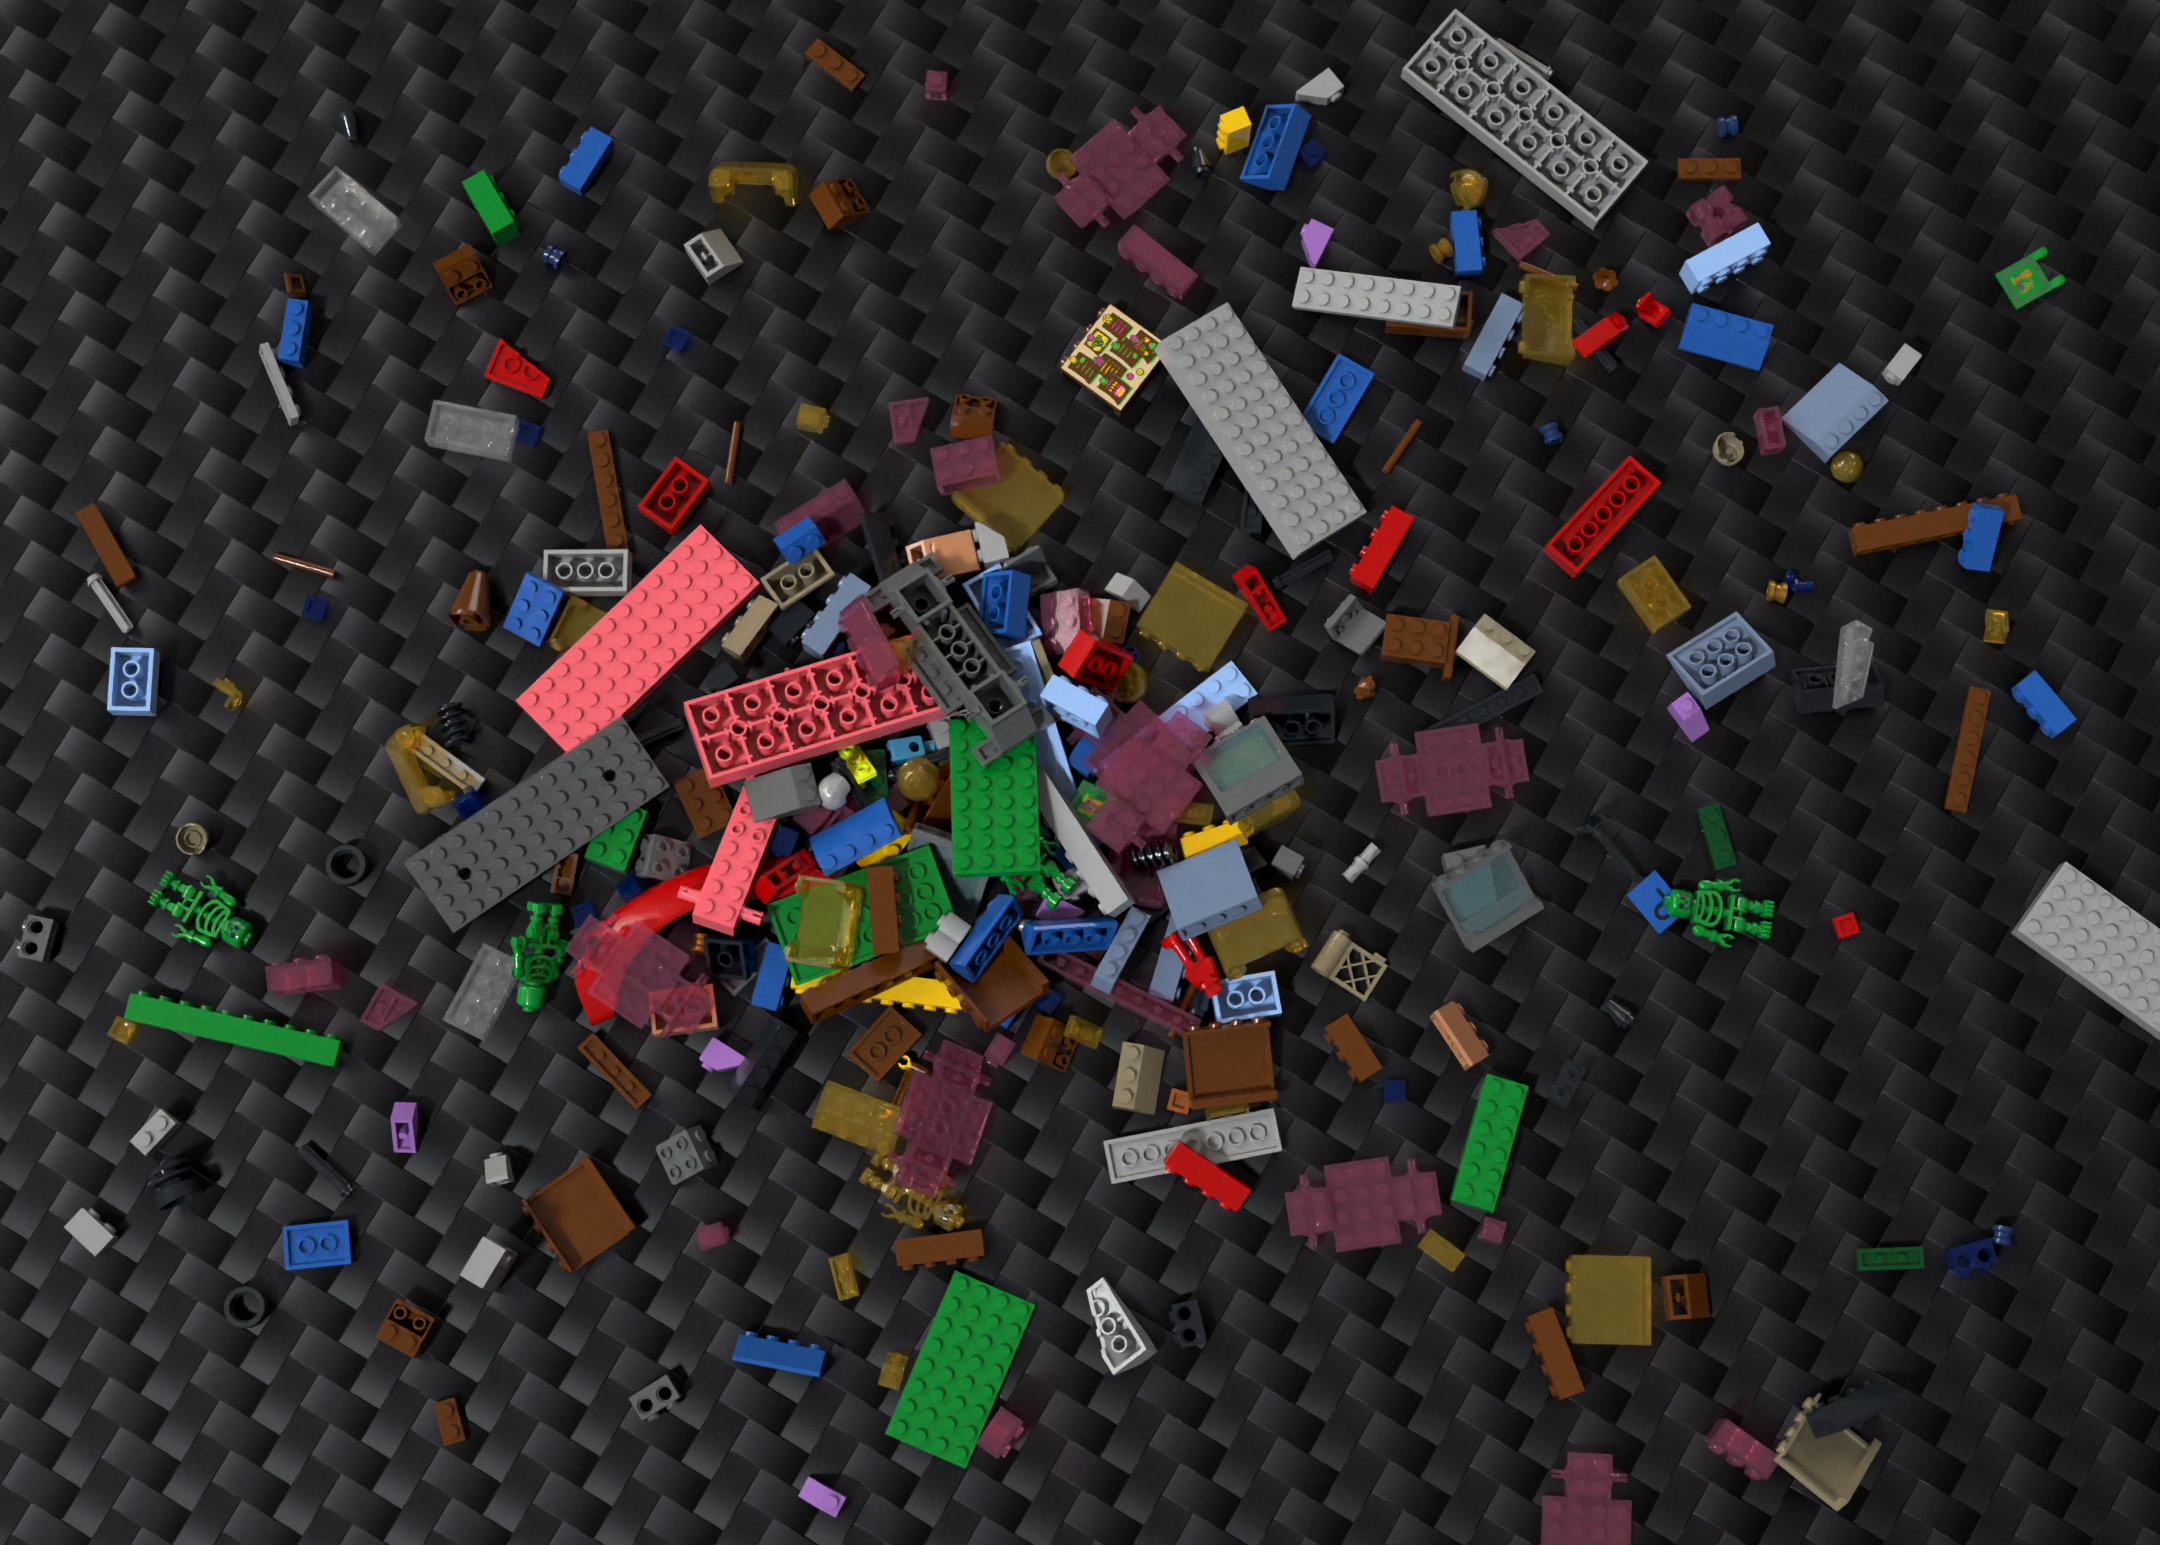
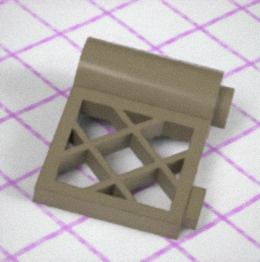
M1341 929L1338 932L1333 930L1311 965V968L1365 1002L1388 966L1384 963L1386 959L1376 952L1374 955H1371L1349 939L1350 935ZM1352 949L1360 953L1362 962L1350 964L1349 954ZM1374 962L1380 966L1376 975L1368 976L1366 963ZM1362 964L1365 977L1354 979L1351 967ZM1348 967L1350 980L1343 982L1335 977L1340 969ZM1366 979L1367 990L1362 995L1356 991L1355 981Z

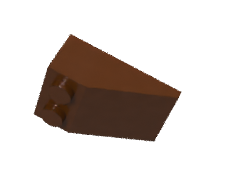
M1068 596L1061 638L1073 640L1081 629L1123 648L1131 603L1111 599Z

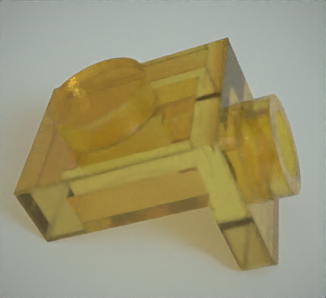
M1986 610L1984 642L2005 643L2009 632L2008 611Z
M216 678L212 685L229 696L224 707L232 712L233 709L238 708L241 704L243 694L234 688L236 684L226 678L223 681Z
M887 1352L878 1385L899 1391L908 1358L899 1353Z

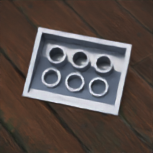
M1838 363L1780 420L1826 463L1889 400L1875 386L1841 363Z
M1737 611L1666 655L1693 697L1705 710L1776 666L1774 651Z

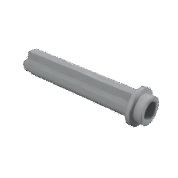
M1501 38L1496 40L1546 81L1551 78L1554 71L1551 70L1550 66L1546 67Z
M95 573L88 577V587L93 588L123 633L130 632L134 625L103 582V576Z

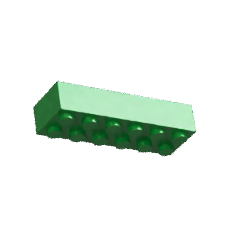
M1490 1074L1484 1076L1449 1201L1488 1213L1494 1212L1529 1086Z

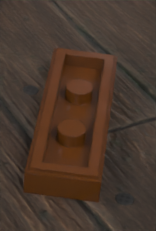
M1451 615L1449 618L1450 628L1446 661L1441 681L1446 682L1450 681L1453 672L1459 617L1456 615Z

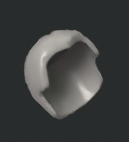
M834 772L822 779L818 784L817 790L821 805L828 810H838L846 804V796L850 791V785L840 774Z

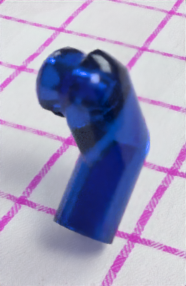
M1793 571L1785 573L1783 580L1785 583H1788V587L1793 592L1813 591V581H1800Z

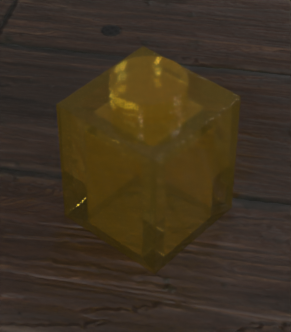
M801 403L796 421L797 428L822 434L823 428H827L829 423L826 408Z

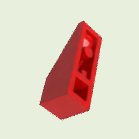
M1616 311L1572 341V344L1586 358L1613 344L1630 326L1626 323L1625 318Z
M1248 564L1231 576L1244 598L1269 632L1287 621L1256 568Z
M803 848L764 873L751 889L766 905L818 864Z

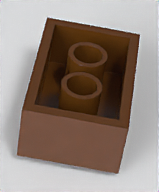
M1394 614L1386 615L1380 660L1435 668L1444 667L1450 622Z

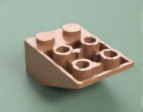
M970 529L921 540L906 546L909 564L920 560L932 552L943 567V572L936 576L940 580L950 573L957 579L981 570L972 530Z

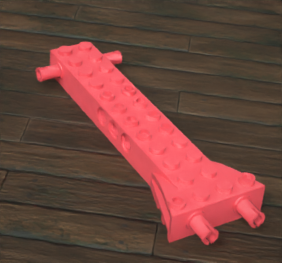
M784 668V672L790 670V668ZM805 760L747 777L746 780L791 766L801 765ZM744 785L703 888L698 891L681 885V890L678 891L677 898L695 903L692 913L693 923L731 936L735 935L741 920L757 924L758 926H760L761 920H763L764 912L746 907V904L780 818L754 823Z

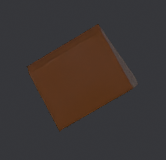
M284 273L288 298L306 295L303 276L300 274Z

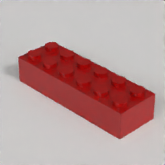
M1629 455L1545 545L1543 552L1575 579L1653 495L1661 482Z

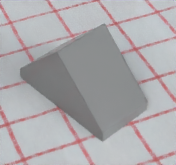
M1116 573L1104 589L1118 600L1131 603V609L1138 614L1151 598V595L1136 580L1120 573Z

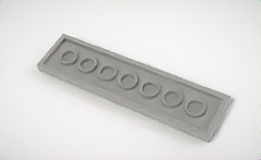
M1300 267L1292 307L1298 310L1454 329L1463 289L1461 286Z
M1274 1108L1103 1141L1111 1185L1170 1173L1165 1169L1166 1165L1163 1159L1177 1139L1215 1164L1282 1151Z

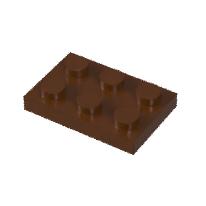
M704 768L673 781L699 840L727 828L733 809L722 785L710 788Z
M889 1006L846 1054L879 1083L922 1034L894 1008Z

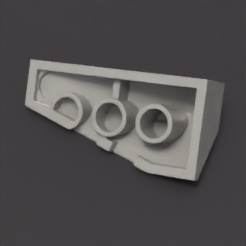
M1104 1277L1086 1290L1091 1312L1095 1317L1097 1325L1096 1333L1097 1337L1100 1338L1102 1357L1113 1375L1142 1364L1157 1352L1145 1330Z

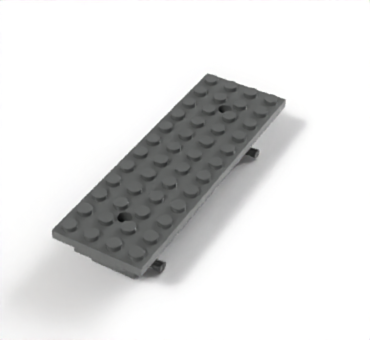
M619 716L446 834L444 833L442 836H439L437 840L405 860L404 864L454 933L670 786L624 718Z

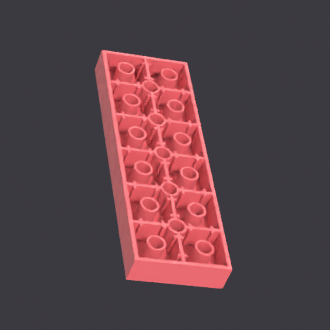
M700 524L516 699V702L567 752L581 743L583 739L591 736L619 716H622L625 720L761 590L760 583Z
M910 634L684 702V712L710 788L946 717L897 650L899 645L914 636Z

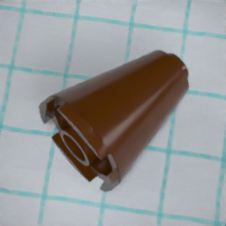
M474 570L468 574L448 615L449 622L454 626L464 625V630L485 631L487 626L490 627L489 577L484 571Z

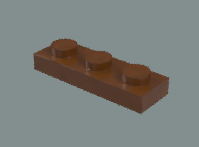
M819 38L805 52V56L852 93L866 78L864 73Z
M1678 158V181H1740V158Z

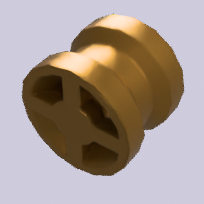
M1444 237L1439 239V243L1429 246L1432 257L1439 264L1444 262L1446 257L1454 255L1452 246Z
M1770 580L1767 587L1766 601L1777 600L1779 603L1784 604L1788 583L1782 582L1778 584Z
M693 933L694 944L691 946L690 951L705 954L703 938L708 934Z

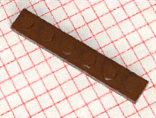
M606 429L589 432L587 436L607 549L629 550L609 431Z
M1974 686L1968 688L1944 804L1945 810L1961 814L1967 812L1991 695L1990 690Z

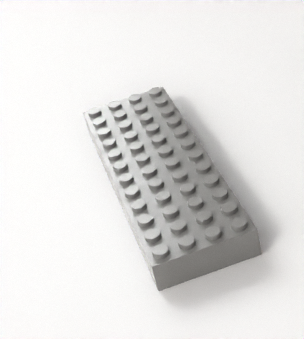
M1457 9L1452 11L1402 70L1401 78L1592 230L1596 228L1644 172L1649 162Z
M1228 302L1159 342L1154 351L1293 560L1356 522L1367 512Z
M2064 862L2060 864L2011 934L2160 1040V929L2069 863Z

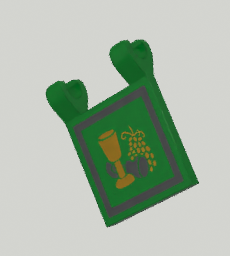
M2045 246L1995 274V277L2016 310L2051 290L2060 287L2066 281L2062 274L2048 281L2036 262L2048 254Z
M1084 779L1069 801L1087 830L1100 836L1108 843H1112L1115 836L1112 830L1104 828L1115 808L1126 815H1129L1133 810L1130 802L1119 799Z

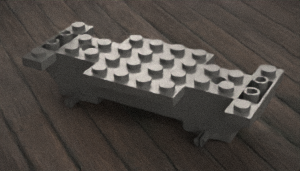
M931 552L879 583L878 586L862 595L861 600L872 615L877 614L889 605L892 606L891 616L894 619L900 617L914 636L899 645L897 650L946 717L965 706L968 711L964 714L967 720L970 722L974 719L987 737L986 740L971 750L982 767L985 768L1053 724L1055 720L1043 704L1029 711L1028 703L1020 691L1022 687L1030 683L1026 675L1017 681L1009 678L1017 672V668L969 603L964 604L958 609L953 606V600L948 595L946 586L955 582V578L951 573L941 580L936 577L943 572V567ZM924 605L926 609L918 610L915 606ZM993 705L999 707L1000 711L993 712L990 710L989 707Z

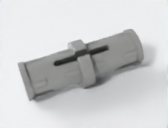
M1370 843L1359 856L1354 858L1355 861L1342 875L1353 883L1364 869L1367 870L1369 868L1368 865L1381 851L1373 843Z

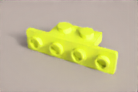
M858 744L836 750L839 757L846 759L847 767L862 789L866 787L865 781L877 776L876 770Z

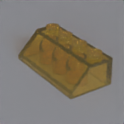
M827 1080L814 1114L812 1127L893 1157L901 1142L909 1111Z

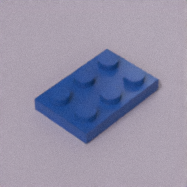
M528 571L524 576L503 627L538 647L542 646L566 591Z
M350 1220L282 1227L285 1271L352 1264Z

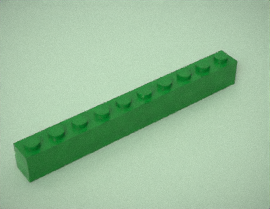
M138 991V994L130 993L124 1019L330 1067L338 1068L344 1047V1042L339 1041V1036L326 1034V1037L318 1036L317 1031L306 1029L304 1033L297 1031L298 1027L287 1024L282 1028L276 1026L277 1022L265 1019L263 1023L255 1021V1017L248 1015L238 1018L234 1017V1012L226 1010L216 1013L213 1012L214 1008L201 1005L200 1009L192 1007L193 1003L180 1000L179 1004L172 1003V998L159 996L158 999L150 998L151 994L143 991Z

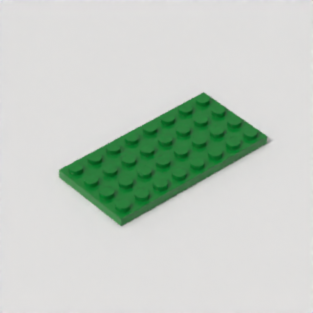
M967 719L949 720L953 878L1040 875L1035 735L983 768L971 750L986 740V735L974 719L970 722Z
M929 845L869 866H892L893 871L897 870L898 883L894 884V892H899L900 905H896V914H901L902 927L897 928L898 936L902 935L903 946L927 938L931 931L935 933L939 928L936 923L943 913L948 915L949 912H952L954 914ZM866 868L766 904L796 986L879 956H873Z
M955 1271L885 1434L966 1469L1035 1305Z

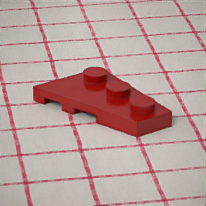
M499 339L484 377L543 400L551 383L550 378L525 360L502 339Z

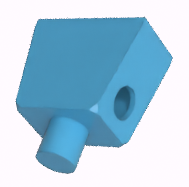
M921 736L888 740L884 748L887 766L895 768L923 757L925 754L935 752L934 741L922 742Z

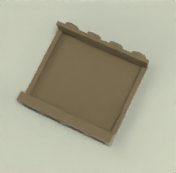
M1818 1393L1813 1398L1808 1397L1801 1407L1804 1410L1800 1411L1793 1419L1795 1425H1792L1784 1434L1787 1438L1782 1440L1775 1450L1778 1453L1773 1460L1834 1510L1838 1511L1851 1499L1882 1443L1876 1438L1870 1443H1866L1849 1428L1842 1432L1815 1439L1805 1414L1813 1410L1811 1406L1817 1404L1821 1397V1394Z

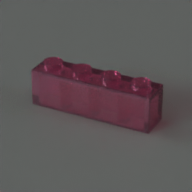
M1135 224L1118 242V252L1127 260L1130 258L1135 262V266L1141 272L1146 271L1150 274L1151 279L1156 284L1165 286L1167 292L1172 297H1178L1182 300L1198 282V275Z

